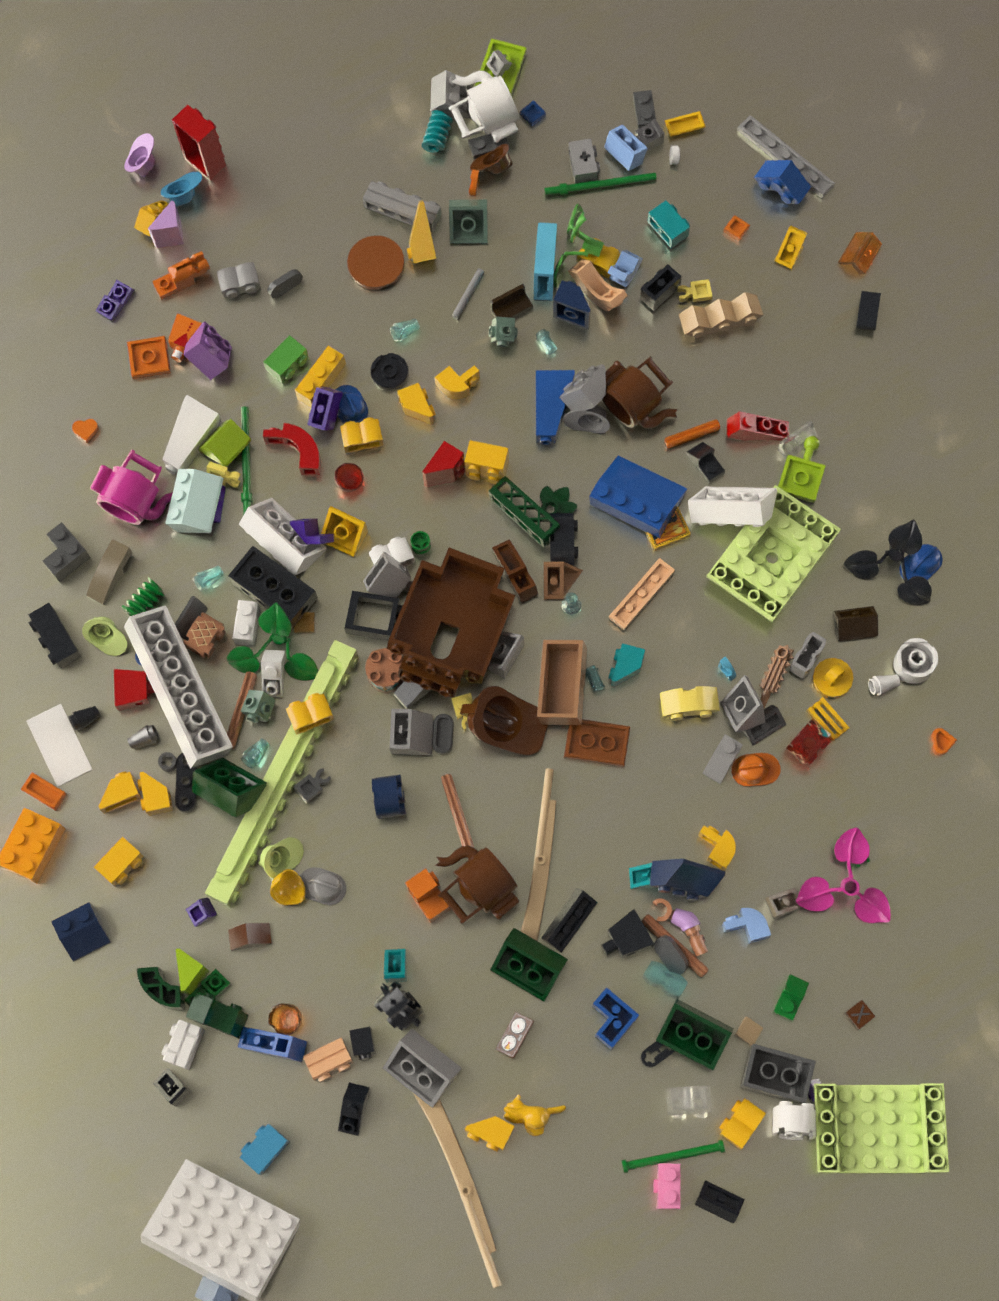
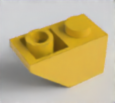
M160 200L141 207L134 228L150 237L148 227L169 203Z
M419 383L397 391L399 402L406 416L430 425L434 423L433 416L436 414L432 404L428 405L426 401L428 395L425 388L421 389Z
M139 772L140 779H137L139 791L143 792V799H140L142 810L146 811L149 816L172 812L173 805L169 789L145 772Z
M494 1116L467 1125L465 1131L468 1132L467 1137L477 1142L479 1139L487 1142L486 1147L498 1152L499 1149L504 1150L515 1126Z

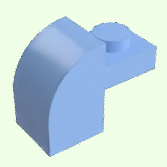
M623 250L616 265L610 266L608 273L611 275L609 279L627 287L635 276L643 258L628 250Z
M741 908L739 911L740 918L737 915L725 918L726 922L722 924L724 933L744 928L749 944L768 939L771 936L765 917L759 911L752 908Z

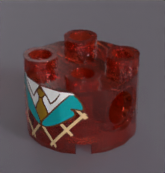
M813 718L809 721L811 726L807 723L792 740L791 744L793 746L789 744L785 748L802 764L807 763L810 765L818 757L816 753L821 747L824 750L832 740L830 738L831 734ZM812 738L816 745L809 748L805 745L804 740Z

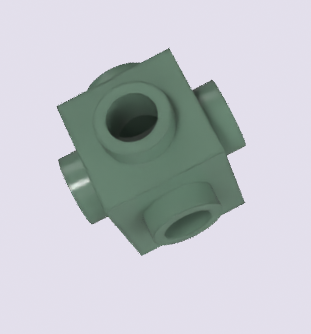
M495 317L492 319V326L489 327L491 343H497L499 347H507L514 342L518 334V330L515 327V318Z
M249 690L240 712L245 714L251 722H267L276 700L264 691Z

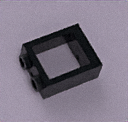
M352 591L344 627L346 634L388 641L403 606L400 604V599ZM361 601L393 606L388 630L356 625Z

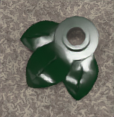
M545 486L540 493L541 508L545 512H547L548 508H553L554 511L552 513H574L577 504L569 501L570 492L568 487L559 488L553 492L549 486Z

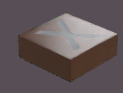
M863 1000L859 1001L845 1013L858 1030L876 1017Z

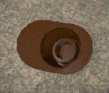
M502 144L478 157L470 165L471 171L473 169L479 171L486 170L490 174H500L513 165V161L508 154L509 145Z

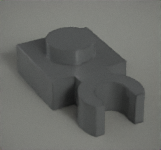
M323 768L317 771L314 778L309 774L293 787L306 804L322 792L323 789L320 785H327L331 780L330 776L326 779L320 777L324 773Z

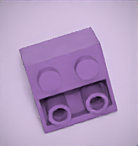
M205 321L186 343L183 355L206 377L212 380L227 369L232 346L228 340L223 339L217 333L213 326H210Z

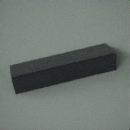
M577 888L541 939L562 953L598 902L584 890Z

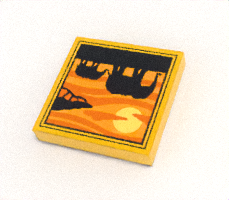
M677 507L660 538L646 532L654 551L691 536L679 507Z

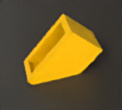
M120 772L115 775V778L110 780L99 804V809L104 814L142 798L134 776L130 772Z

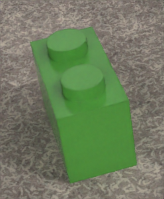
M289 335L263 361L265 369L283 384L286 379L292 378L299 366L302 367L307 362V349Z

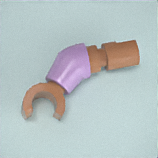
M661 898L655 899L652 902L655 906L662 904L667 907L666 915L658 916L657 922H665L670 919L672 924L681 928L682 932L685 931L687 937L690 936L691 938L689 942L696 957L708 952L704 943L706 940L703 934L700 935L699 933L701 931L699 927L700 921L693 912L678 908L673 910L670 903Z

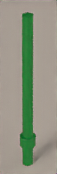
M655 172L568 185L567 183H561L559 186L544 188L545 195L559 193L560 195H566L568 192L653 181L657 180Z
M243 406L241 407V428L249 436V407ZM250 443L242 450L243 493H241V502L243 503V516L253 502L250 484Z

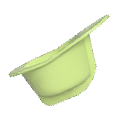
M94 617L84 624L82 628L84 638L99 650L111 656L121 655L125 652L127 648L126 637L116 628V625L110 618Z
M285 838L274 845L265 847L258 864L264 868L268 876L275 878L285 869H293L300 863L304 853L303 845L296 838Z

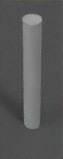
M477 269L452 314L454 319L458 320L484 274L482 269Z

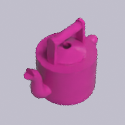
M134 450L129 452L121 467L114 466L113 469H110L105 465H101L90 487L91 490L99 494L96 502L103 510L120 520L135 525H140L144 519L152 521L160 518L166 505L171 502L173 494L171 492L163 495L155 507L150 509L159 491L155 483L162 467H158L136 454ZM130 459L155 473L152 481L148 480L138 471L125 468Z

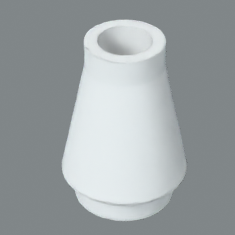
M897 674L873 676L872 679L868 680L871 694H877L878 696L900 686V679Z

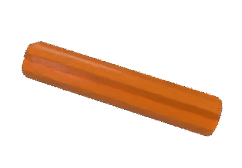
M715 419L668 436L664 440L667 448H672L720 430V423Z

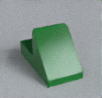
M789 974L773 1013L792 1022L801 1001L804 999L809 983Z

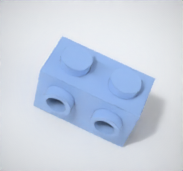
M623 124L609 131L604 148L628 171L642 165L647 151V147Z

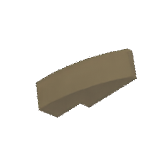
M114 539L111 540L91 580L86 594L87 597L103 605L105 604L124 572L123 567L132 554L130 547Z

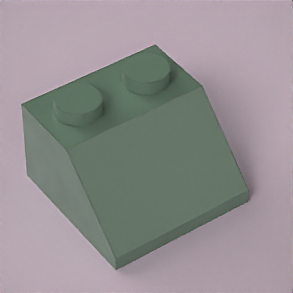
M487 199L449 200L450 244L488 243Z

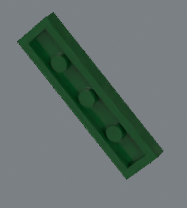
M504 476L488 491L491 501L545 549L550 544L549 537L560 527V524L509 478ZM506 483L511 487V493H501L499 489ZM522 497L524 505L513 504V498ZM527 510H536L538 518H529ZM540 522H550L553 526L544 532L540 528Z

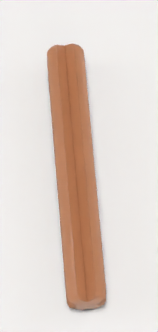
M246 672L227 731L233 746L232 749L235 748L245 716L240 711L248 691L253 690L257 675L253 672Z
M443 775L441 781L462 846L474 847L452 775Z
M647 914L642 919L643 925L657 938L668 935L674 939L686 956L688 966L699 977H703L709 969L650 914Z

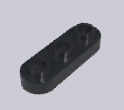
M181 753L176 761L175 805L179 811L189 813L195 809L197 804V795L192 792L193 771L197 770L198 766L190 769L189 764H183L186 758ZM188 778L189 783L183 784V780ZM187 798L189 800L188 803L182 804V800Z

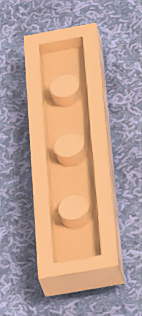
M659 558L609 615V619L625 630L675 573V569Z

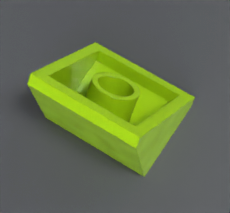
M232 419L223 422L198 448V451L222 466L227 467L252 440Z
M178 948L175 951L180 988L184 994L189 996L199 987L200 982L204 980L210 971Z

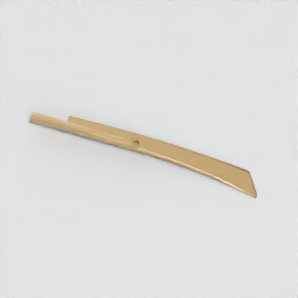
M546 768L532 880L521 929L522 933L538 941L545 903L556 811V800H550L554 769Z
M414 1094L430 1122L450 1166L493 1288L499 1287L502 1284L491 1253L496 1251V1247L475 1184L440 1099L432 1108Z

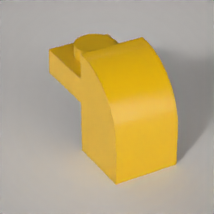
M474 365L459 377L448 366L435 376V385L448 398L464 399L470 396L469 386L473 387L478 383L480 379L479 370Z
M704 825L698 836L715 846L707 861L720 870L725 871L736 851L735 840L727 830L720 836L717 829Z

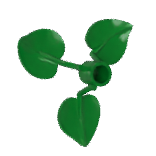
M277 602L265 610L258 619L261 629L268 634H272L256 654H253L252 649L249 647H236L229 652L226 658L229 665L242 673H254L260 667L257 657L273 641L279 645L286 643V659L288 662L285 663L284 669L294 679L302 681L313 680L319 671L314 660L308 655L296 653L292 657L290 656L291 639L288 637L292 626L286 613Z

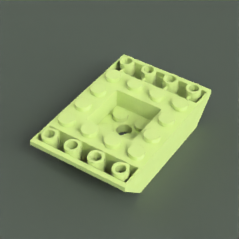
M776 485L773 487L777 488V495L772 518L761 527L744 525L706 576L771 622L784 611L841 531L839 527ZM768 555H775L777 562L769 563L766 557Z

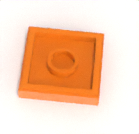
M165 336L127 342L133 379L171 373Z

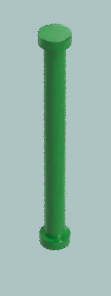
M718 1140V1143L637 1160L627 1162L626 1160H621L624 1173H628V1170L658 1163H666L719 1151L720 1153H725L723 1140Z

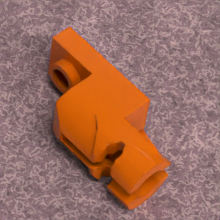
M200 251L193 254L191 258L187 257L181 262L168 267L169 274L152 282L162 300L194 285V278L206 273L210 266L204 258L203 252Z

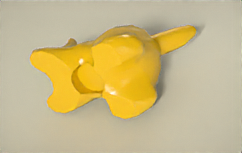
M518 1094L504 1108L506 1112L504 1118L511 1123H523L527 1133L532 1136H539L544 1133V1127L548 1123L550 1115L563 1112L566 1106L562 1105L551 1108L527 1106L522 1103L521 1096Z

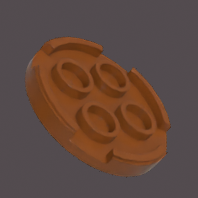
M378 235L368 236L359 240L351 248L347 259L348 270L354 281L361 287L370 290H381V288L396 283L401 277L404 270V255L399 245L392 239Z

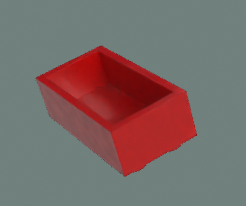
M187 105L172 119L184 159L211 181L226 166L225 156L221 149L222 146L219 143V135L216 132V125L210 119L206 120L197 108L193 109Z

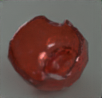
M343 463L336 469L334 475L336 486L344 492L356 491L362 486L364 480L361 468L354 463Z

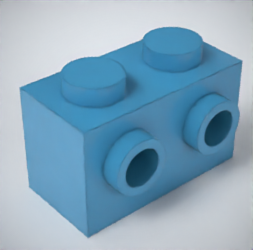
M267 1124V1126L262 1125L255 1133L257 1136L252 1143H246L241 1149L243 1154L240 1158L258 1175H262L290 1142L270 1124Z

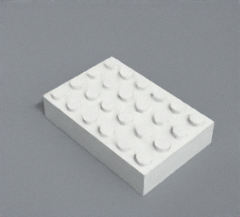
M186 1159L143 1230L141 1243L249 1301H259L297 1232L300 1219Z

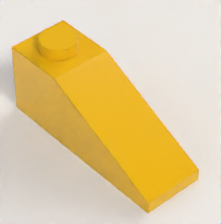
M423 200L418 202L409 239L410 248H406L409 260L412 259L414 264L436 259Z

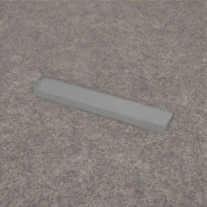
M751 115L738 126L737 131L773 160H792L810 184V190L821 199L834 187L835 183Z

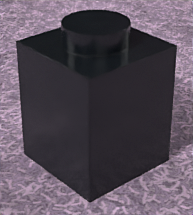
M369 1026L349 1030L353 1056L355 1058L359 1057V1060L372 1058L371 1055L376 1054L372 1028Z

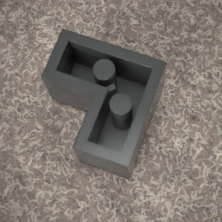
M62 522L46 534L57 550L46 557L43 562L59 582L91 558Z

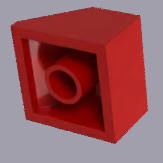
M444 441L422 471L424 486L429 488L454 483L458 477L461 478L465 473L464 452Z

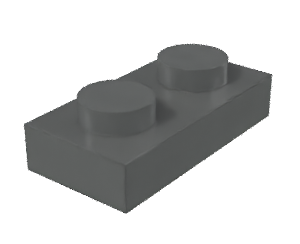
M652 90L633 92L635 114L639 129L651 123L653 119H656Z
M491 134L468 140L473 159H477L502 144L509 145L507 138L496 143Z

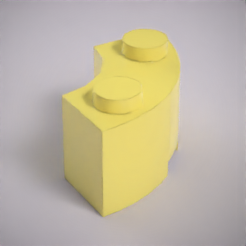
M696 686L691 690L678 688L660 693L663 717L671 718L673 721L682 720L685 716L695 715L707 718L711 717L712 713L720 711L717 687Z

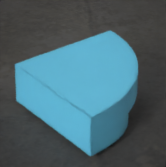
M725 656L720 660L718 667L728 680L732 681L736 678V672Z

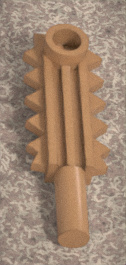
M779 645V648L774 650L776 656L770 658L773 663L767 665L769 671L764 672L766 678L761 679L762 683L759 686L763 689L760 700L764 708L771 693H778V689L781 688L779 682L784 681L782 675L787 674L785 668L791 666L789 661L794 659L792 656L794 650L789 649L788 645L784 647Z

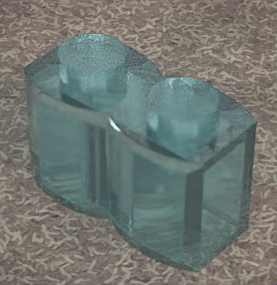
M656 961L650 962L643 975V979L649 985L661 988L667 996L674 999L680 998L688 984L684 977L677 973L669 972L663 964Z

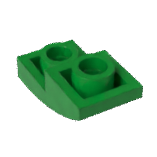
M215 969L200 982L198 988L185 998V1003L190 1007L195 993L204 995L206 992L216 996L217 999L230 985V982Z

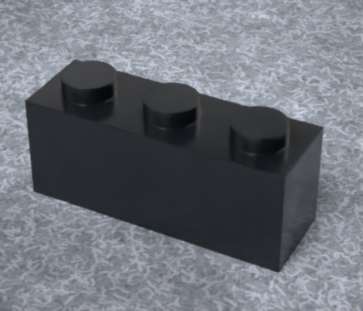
M50 603L28 614L31 619L28 623L34 633L38 631L41 637L38 640L44 649L48 648L50 654L47 656L53 665L57 663L62 669L82 657Z

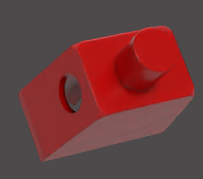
M114 669L115 707L118 711L150 704V694L155 692L145 671Z

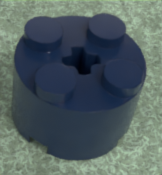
M401 774L373 778L372 793H374L373 801L377 818L406 815V800L404 790L402 791Z

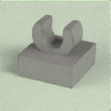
M500 50L493 51L486 64L497 77H502L505 70H508L512 64L507 61V56L502 54Z

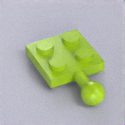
M809 436L805 439L804 447L806 451L803 459L788 454L778 485L779 488L794 498L815 503L826 465L811 461L813 451H816L820 445L817 437Z

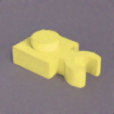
M709 279L690 282V287L681 285L677 288V292L685 293V295L679 296L680 302H685L689 298H692L693 302L712 300Z
M208 463L207 473L224 478L222 483L224 486L228 483L230 486L238 488L241 482L238 480L241 476L240 473L235 471L229 472L228 467L220 464Z
M471 693L451 698L457 719L463 717L461 725L464 731H467V717L461 715L460 711L463 704H471L473 702Z

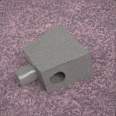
M386 552L381 554L363 580L368 592L395 598L399 596L402 590L408 593L412 585L408 569Z

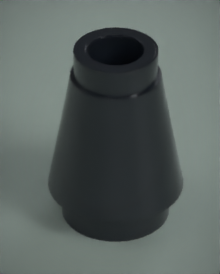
M93 706L72 712V715L68 716L76 731L78 729L82 730L100 717V713L97 707Z

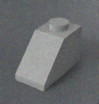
M725 734L703 774L721 784L741 751L743 744Z

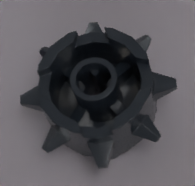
M394 981L389 987L383 983L380 986L383 993L373 1003L374 1006L381 1013L384 1011L387 1014L388 1018L386 1020L394 1028L398 1027L403 1031L412 1023L419 1027L421 1022L418 1017L424 1011L420 1009L421 1005L409 991H401L399 988L402 985L397 981Z

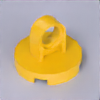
M827 658L819 662L814 669L813 686L824 697L840 698L847 694L852 687L853 672L850 666L841 659Z

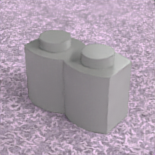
M254 262L243 263L236 267H228L217 271L224 298H236L241 293L252 294L261 288Z
M815 632L809 634L801 650L796 653L790 667V672L802 679L810 673L814 662L820 657L825 647L826 639Z

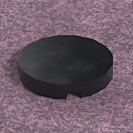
M394 353L378 356L370 368L371 379L374 384L386 391L401 388L407 382L409 376V369L405 359Z

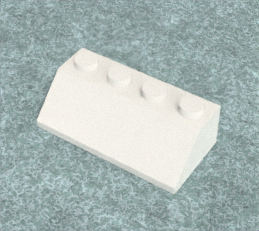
M704 487L688 500L691 523H699V525L713 523L718 526L735 524V526L753 525V527H761L772 518L777 488Z
M273 498L248 507L239 525L294 576L306 571L326 551L327 548L323 544H305L290 525V521L296 519Z

